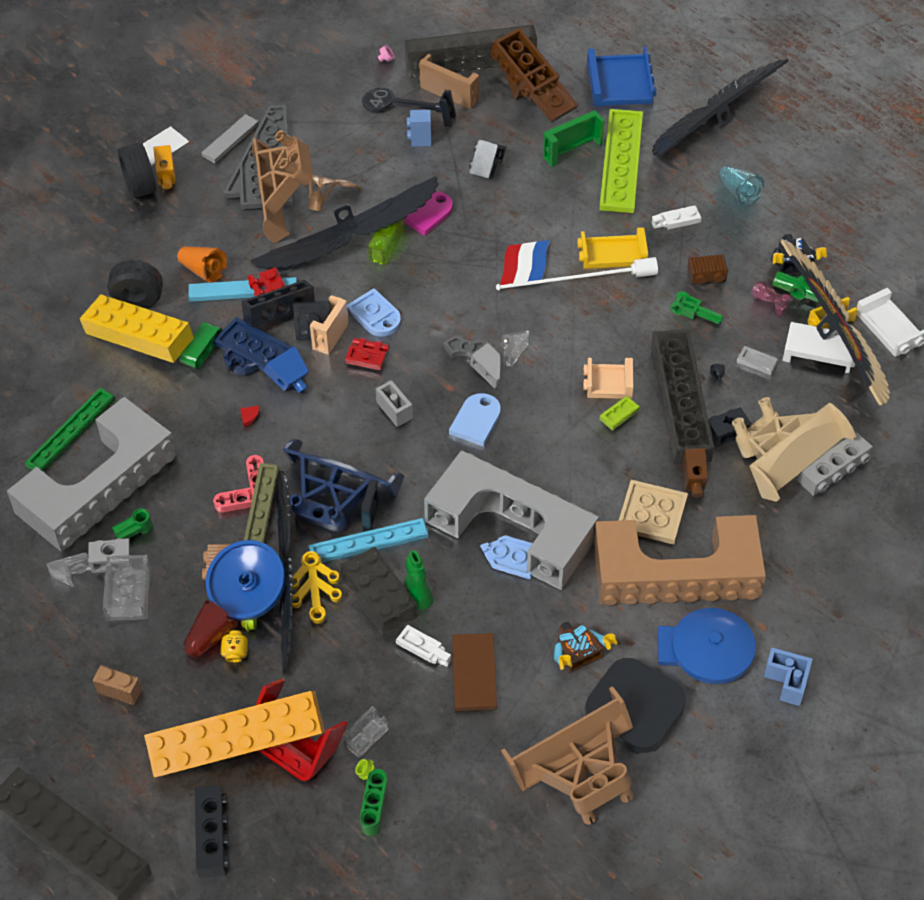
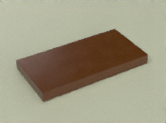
M493 633L453 634L455 711L497 710Z

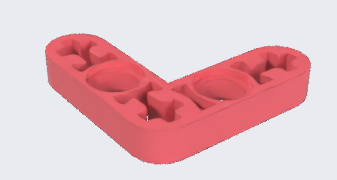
M252 455L246 460L250 488L223 492L214 497V507L218 512L223 513L251 508L256 484L253 482V479L258 474V470L254 471L253 463H257L259 469V464L264 463L262 457ZM240 496L247 497V500L244 502H238L237 498Z

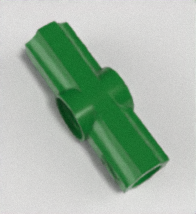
M780 271L777 272L773 286L789 291L791 296L796 299L808 298L819 303L804 281L805 278L803 276L796 278Z

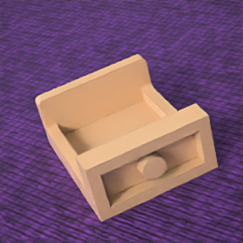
M332 295L329 297L331 313L322 324L313 321L310 325L312 349L327 355L330 354L349 325L347 301Z
M588 358L587 364H584V376H587V379H584V390H587V398L623 399L625 396H628L632 399L633 358H625V365L592 364V358Z

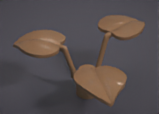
M313 174V178L309 183L310 202L308 208L322 211L324 201H327V197L336 185L356 187L359 191H361V187L348 180L330 179ZM312 180L318 185L317 191L314 192L312 191ZM331 184L325 196H323L324 193L320 192L321 187Z

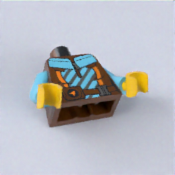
M564 622L559 627L562 634L558 636V643L554 648V660L560 665V670H563V666H566L568 673H572L602 659L604 646L609 650L611 649V644L617 645L618 643L614 634L601 635L591 629H587L585 625H580L573 629L570 622Z

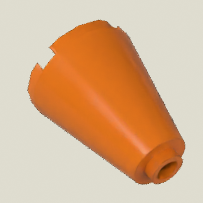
M184 246L177 254L178 261L209 283L220 280L223 276L221 274L223 269L226 270L227 267L226 253L219 248Z

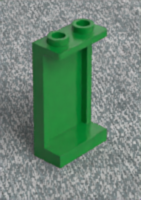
M594 110L543 132L542 157L553 167L557 165L558 156L593 140L598 145H602L604 118Z

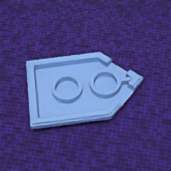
M505 535L494 542L480 545L493 569L531 580V572L527 573L528 550L533 543Z

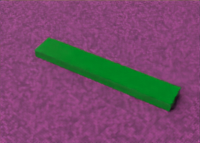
M99 388L25 462V466L30 470L38 467L44 472L115 401V396Z

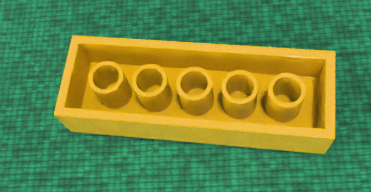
M101 294L80 318L84 331L88 335L172 363L176 361L194 338L190 325L186 321Z

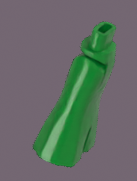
M413 550L405 562L406 577L403 589L409 596L412 608L423 610L429 608L434 600L427 583L423 559L417 551Z

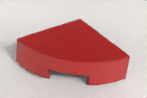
M259 405L240 409L243 426L251 425L259 416Z

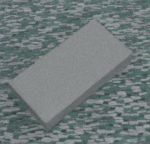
M744 346L737 358V363L771 376L779 359Z

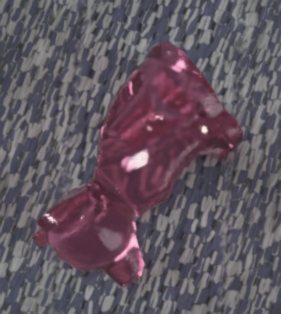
M758 281L751 291L752 297L774 303L775 313L778 316L782 315V310L787 308L791 296L787 294L779 296L775 290L766 285V282Z

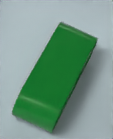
M203 322L193 335V340L180 354V363L195 369L200 368L215 347L213 340L222 332V328Z
M374 769L368 774L360 823L362 832L368 836L376 835L380 831L388 783L387 775L381 769ZM378 780H379V781H382L381 784H374V783H373V782L378 781ZM372 800L379 801L377 804L369 803ZM368 820L375 821L373 824H366Z

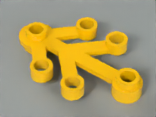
M309 551L302 556V566L292 576L293 581L297 582L295 585H292L293 590L299 588V581L307 572L309 573V578L297 593L293 595V600L298 599L299 602L291 604L293 608H299L302 605V599L311 589L313 607L309 611V616L313 623L320 624L325 621L326 612L321 607L319 589L330 595V599L333 602H339L342 599V592L340 589L333 588L318 578L317 571L327 576L328 582L331 584H337L340 576L337 571L331 570L321 563L319 554ZM310 560L315 561L313 564H308ZM332 575H336V576H337L336 579H331L330 577H331ZM335 593L339 594L338 597H333L332 595ZM317 614L322 615L321 618L316 619L315 616Z

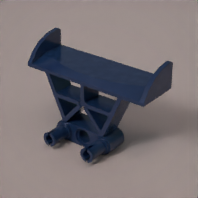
M299 439L290 440L283 448L291 463H295L296 459L301 461L302 497L297 494H293L290 497L292 511L303 521L336 532H342L347 528L348 520L345 515L366 495L370 479L377 480L378 487L390 490L393 497H397L404 479V475L397 472L391 476L389 481H386L350 465L318 455L300 452L303 442ZM308 463L333 471L329 482L310 476L308 473ZM341 474L364 482L356 491L337 485ZM309 484L318 486L309 492ZM331 492L336 507H329L314 501ZM337 493L349 498L341 505ZM318 512H324L321 518H316Z

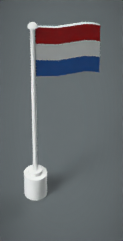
M550 240L509 245L505 253L504 272L500 285L497 284L496 289L500 291V289L629 271H631L632 275L635 274L636 278L658 275V265L656 257L634 260L631 268L543 279L546 269V253Z

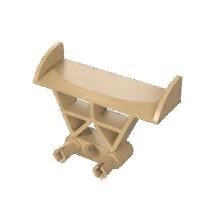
M765 397L758 401L763 412L762 418L749 428H746L743 418H737L735 421H732L737 434L736 442L742 457L749 458L755 455L758 458L750 465V469L761 497L775 502L780 500L777 493L779 489L841 439L854 440L856 438L853 427L847 418L832 403H828L817 413L779 417V414L772 407L770 398Z

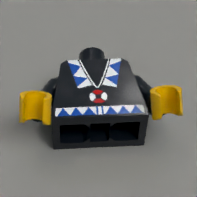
M786 234L782 238L787 243H792L795 248L798 247L803 255H807L811 263L815 262V259L819 260L821 257L827 258V249L825 247L815 250L803 238L793 239L791 234ZM779 242L778 247L774 249L770 258L771 262L778 264L779 271L785 274L800 272L789 258L790 256L782 243Z

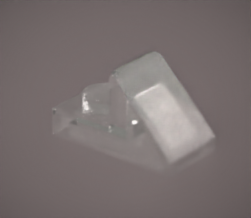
M529 331L502 335V347L505 348L503 353L505 357L504 365L511 368L530 344Z
M86 552L47 563L50 576L71 587H74L73 574H80L91 570Z

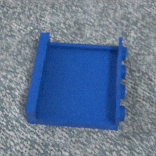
M644 46L643 54L595 56V49H588L587 64L594 106L653 103V97L656 96V86H653L654 75H651L652 64H649L650 53H647L646 46Z

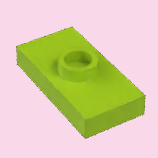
M625 396L602 413L599 420L613 431L640 411V406L628 396Z

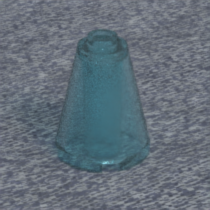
M725 165L719 171L718 177L739 205L750 206L760 198L761 195L759 193L761 189L764 190V180L758 174L730 165Z

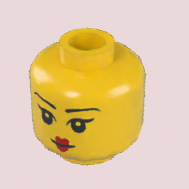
M230 631L229 634L222 638L221 655L228 662H241L248 654V638L242 635L240 631Z

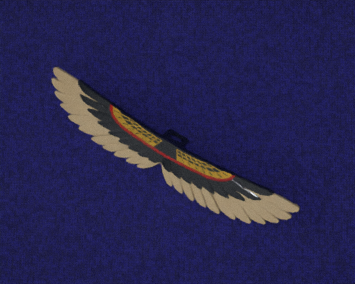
M782 239L780 242L789 254V258L805 278L804 281L827 314L816 327L821 338L826 340L837 330L878 404H887L890 399L888 395L890 391L888 389L889 384L885 379L886 376L880 369L881 366L876 360L877 358L871 352L872 349L861 336L862 334L846 322L849 314L844 304L841 305L840 297H837L834 288L832 289L830 282L825 280L822 271L818 270L814 262L811 263L807 255H803L798 247L795 248L792 243H787ZM825 323H828L830 330L825 334L822 331V327Z

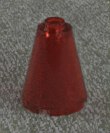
M207 599L183 642L185 646L183 650L192 658L195 655L199 657L222 640L223 636L235 630L238 623L234 619L232 621L228 620L229 614L212 601L209 602Z

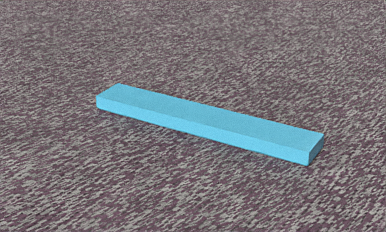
M296 277L281 278L285 286L297 282ZM249 280L189 284V302L252 298L255 296L254 290L248 284Z
M421 518L311 544L308 547L309 551L319 554L321 563L428 538V531L424 519Z

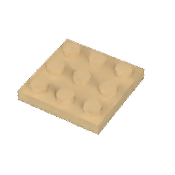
M631 480L619 521L636 520L637 536L674 544L688 493Z

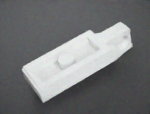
M696 206L667 211L652 216L653 228L664 226L667 229H673L701 222V216Z
M409 625L405 627L396 639V644L434 664L438 662L446 667L451 662V654L445 652V648L440 642Z

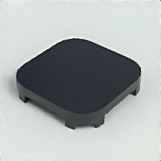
M633 658L619 659L609 667L588 696L585 704V716L613 700L609 688L613 686L625 702L633 725L632 729L615 739L629 746L631 752L637 755L639 752H655L677 718L682 715L686 702L685 692L676 681L643 662Z

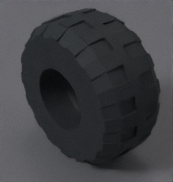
M131 259L122 261L111 269L107 288L111 298L147 308L154 305L160 299L163 289V278L159 271L150 263Z

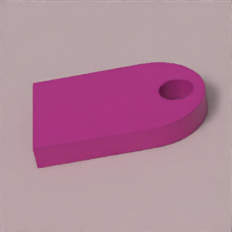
M436 191L432 194V198L425 202L426 205L418 208L414 213L407 214V218L401 221L426 236L452 213V200L443 192Z

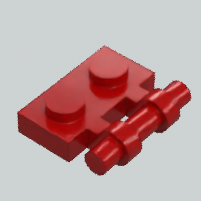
M276 267L260 272V279L255 278L253 274L247 277L250 288L254 290V296L285 286Z
M362 337L360 339L353 338L352 345H350L345 357V363L381 370L390 345L383 344L382 341H368L367 338Z

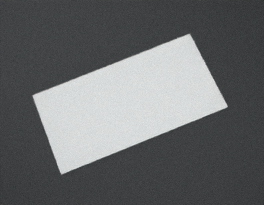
M170 126L143 143L152 166L155 164L153 147L170 145L171 151L174 152L189 141Z

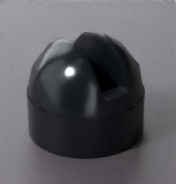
M722 364L711 365L710 374L712 378L718 379L719 377L721 379L725 374V366Z

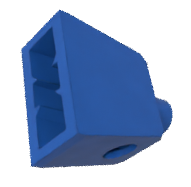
M295 346L268 362L263 370L284 391L294 386L300 394L308 388L303 379L309 371Z

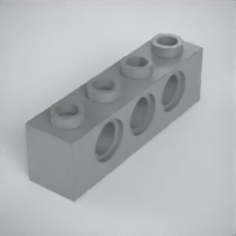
M856 432L854 440L845 439L800 472L797 481L813 496L818 492L822 493L833 482L837 483L845 474L852 473L858 465L867 463L871 458L873 446Z

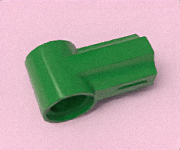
M139 508L133 512L132 517L112 527V530L117 539H129L138 533L149 532L153 528V523L149 512L146 509Z

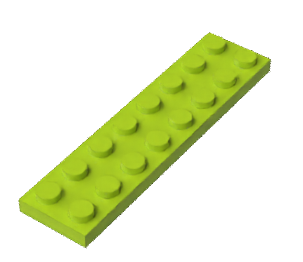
M610 109L599 207L601 211L634 213L643 111Z

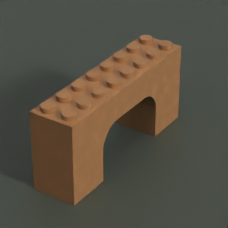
M756 515L716 517L712 534L713 555L706 558L666 560L652 559L641 551L638 544L636 520L596 521L594 553L599 603L606 605L626 603L631 605L635 603L653 604L655 602L674 603L676 601L753 600L761 598L766 575Z

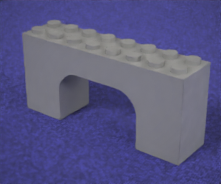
M125 397L96 419L102 443L115 452V454L84 480L74 485H61L36 467L7 490L14 513L61 552L65 548L70 547L77 538L84 535L95 523L100 522L108 512L114 510L120 502L128 498L139 486L144 485L151 476L157 474L163 466L171 462L176 456L172 433Z
M462 450L424 498L425 522L456 538L460 537L475 516L483 512L498 513L536 532L538 537L528 550L527 573L531 572L533 577L559 590L563 589L593 545L595 522L599 519L593 512L586 511L574 503H569L559 496L543 490L539 486H534L524 479L509 474L506 470H501L491 463L478 459L473 454Z

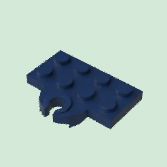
M237 317L213 340L215 346L225 350L224 362L229 371L234 364H241L234 369L237 375H246L254 372L256 369L263 371L268 362L292 348V346L264 331L251 327Z

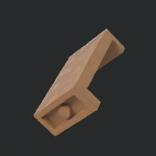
M430 54L421 59L419 63V79L422 89L438 96H442L445 90H451L453 101L468 109H471L479 100L478 74L473 72L469 78H466L433 64Z

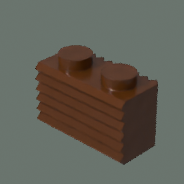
M724 254L704 255L703 257L697 256L688 259L687 269L691 284L727 280L728 268Z

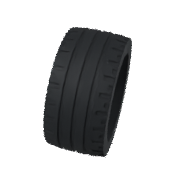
M135 143L119 148L117 152L120 166L132 198L156 192L157 187L154 173L144 145L142 143Z

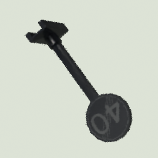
M387 88L372 89L362 98L363 107L372 112L385 110L391 105L435 110L442 113L444 126L451 127V118H456L457 116L451 90H445L437 103L394 98L393 92Z

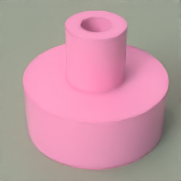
M385 45L380 48L381 54L378 56V59L381 62L383 60L391 62L395 59V55L389 46Z

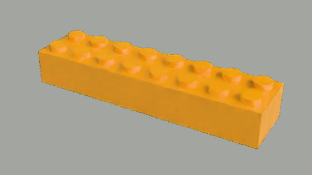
M308 691L146 734L144 737L155 778L323 734L325 729L315 691Z

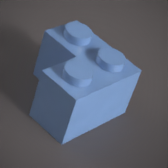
M410 110V117H407V128L411 130H407L408 140H411V147L431 146L430 110Z
M771 647L764 677L784 683L780 701L800 706L813 659Z

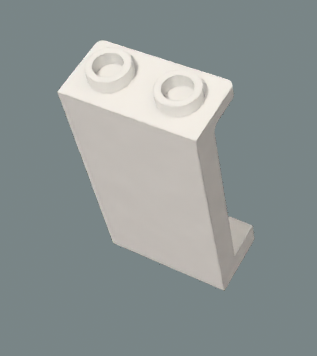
M886 288L858 301L856 315L896 357L900 354H906L915 347L922 346L924 344V330L919 331L890 300L892 292Z
M791 322L783 361L790 362L791 356L846 366L845 373H849L850 367L854 368L855 363L837 331L828 339L823 340L815 326ZM822 328V331L825 334L828 333L830 330Z

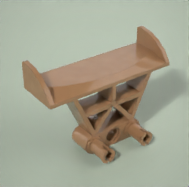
M282 130L276 133L275 140L285 146L271 148L257 138H254L252 142L253 155L257 161V178L264 213L263 231L267 239L272 243H277L290 234V231L285 226L284 203L300 184L308 185L313 178L308 145L295 136L287 135Z
M613 686L609 688L613 698L612 701L517 756L511 758L505 748L501 750L522 792L540 781L570 796L576 812L581 814L585 824H591L590 817L594 823L596 815L593 810L619 795L620 800L625 803L629 802L627 796H629L630 800L633 799L629 773L624 764L617 763L615 738L632 729L633 725L625 702ZM587 773L595 774L592 777L586 779Z

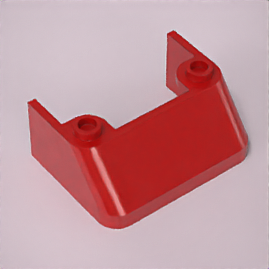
M281 678L263 686L256 705L278 700L285 680ZM343 721L327 729L325 734L318 738L317 742L308 737L262 749L259 752L298 779L307 781L313 778L335 753L348 722Z

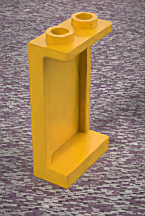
M637 228L636 235L585 238V232L581 231L580 238H577L578 249H581L579 251V261L583 262L584 269L630 267L634 260L648 258L644 228Z

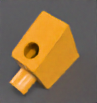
M155 146L153 150L158 183L162 185L163 189H170L172 184L176 183L171 146Z

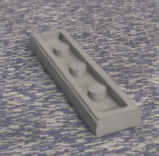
M245 114L202 152V157L217 163L259 125L258 121Z

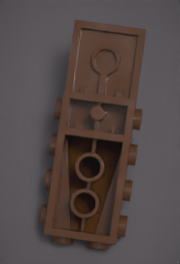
M520 27L493 42L490 53L505 72L515 100L522 96L526 97L529 101L533 100L551 123L577 109V102L559 82L560 76Z

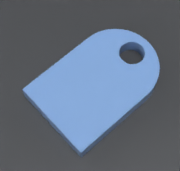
M376 289L370 290L347 305L348 313L369 333L375 336L384 337L392 335L400 327L401 317L399 311ZM385 324L393 325L391 327H384Z
M484 393L470 396L464 402L452 423L449 434L484 447L500 418V404L498 400ZM482 402H489L490 405H488V406H483V405H481V403H482Z

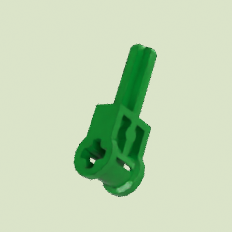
M679 291L676 294L675 302H672L670 305V310L674 314L683 315L692 320L695 315L716 324H721L723 320V315L700 306L701 300L683 291Z

